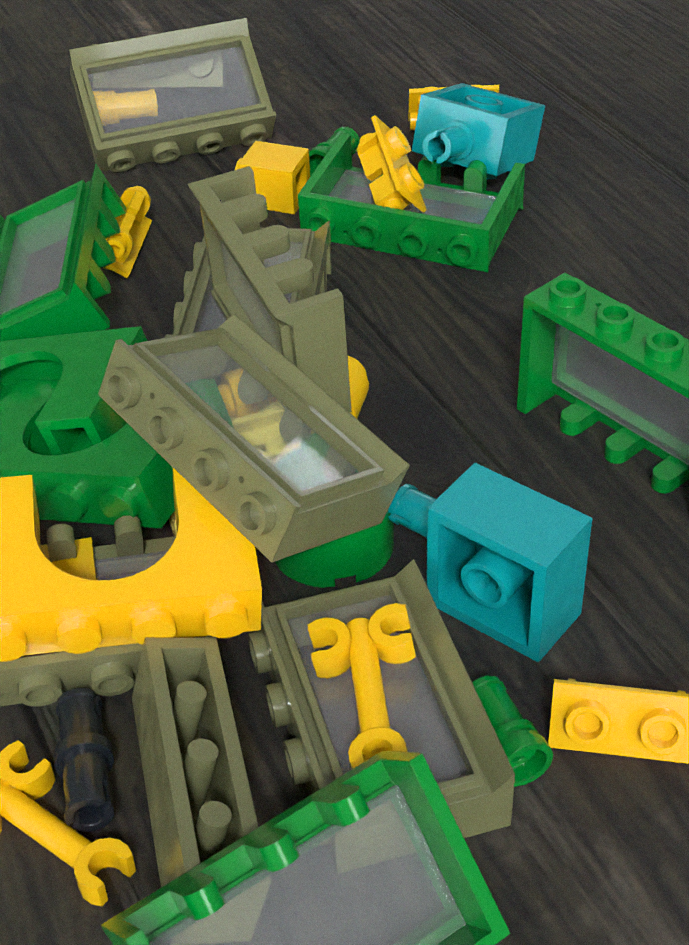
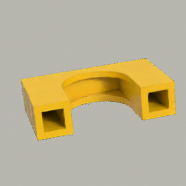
M172 467L177 535L168 552L148 569L129 577L115 580L80 578L57 568L41 552L39 513L32 475L1 477L0 662L16 660L25 655L62 651L81 654L100 647L137 643L143 645L145 637L193 638L213 636L217 638H230L243 632L261 630L262 586L255 546Z

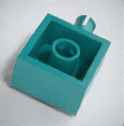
M464 83L421 94L412 151L425 155L431 162L437 159L436 163H441L442 167H453L455 164L467 167L471 161L479 160L486 165L487 179H496L498 175L511 171L515 162L526 164L534 160L545 105Z
M477 463L468 468L437 499L417 490L411 484L403 485L396 492L388 510L391 513L388 518L391 522L397 525L400 524L427 538V587L437 609L539 663L582 612L593 518Z

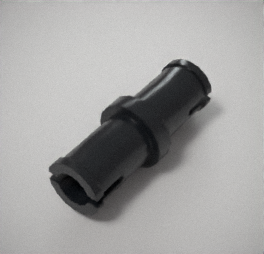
M76 688L66 691L57 699L55 704L59 720L60 742L54 750V765L56 773L63 779L64 819L67 825L72 824L74 830L81 832L97 831L107 826L114 817V807L110 797L108 772L111 771L114 764L112 743L103 733L101 697L99 695L94 697V691L87 688Z

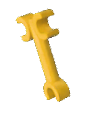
M394 603L385 605L376 610L370 617V620L367 618H355L349 621L347 625L338 619L327 617L316 619L307 624L313 648L333 645L330 649L311 653L317 677L326 679L337 677L346 672L351 666L360 734L351 742L348 751L351 768L357 767L382 750L408 752L403 737L400 733L390 728L379 659L386 663L401 664L416 658L411 633L390 636L394 632L405 631L411 628L406 604Z
M19 740L7 745L0 752V815L72 867L83 899L92 905L102 907L108 901L104 882L95 876L96 873L101 869L114 867L119 869L122 874L131 877L136 872L131 850L128 845L118 839L104 838L91 842L36 803L34 800L43 797L54 785L55 776L51 763L43 759L31 771L18 773L29 763L25 745ZM0 816V833H1V831H2V819H1V816Z

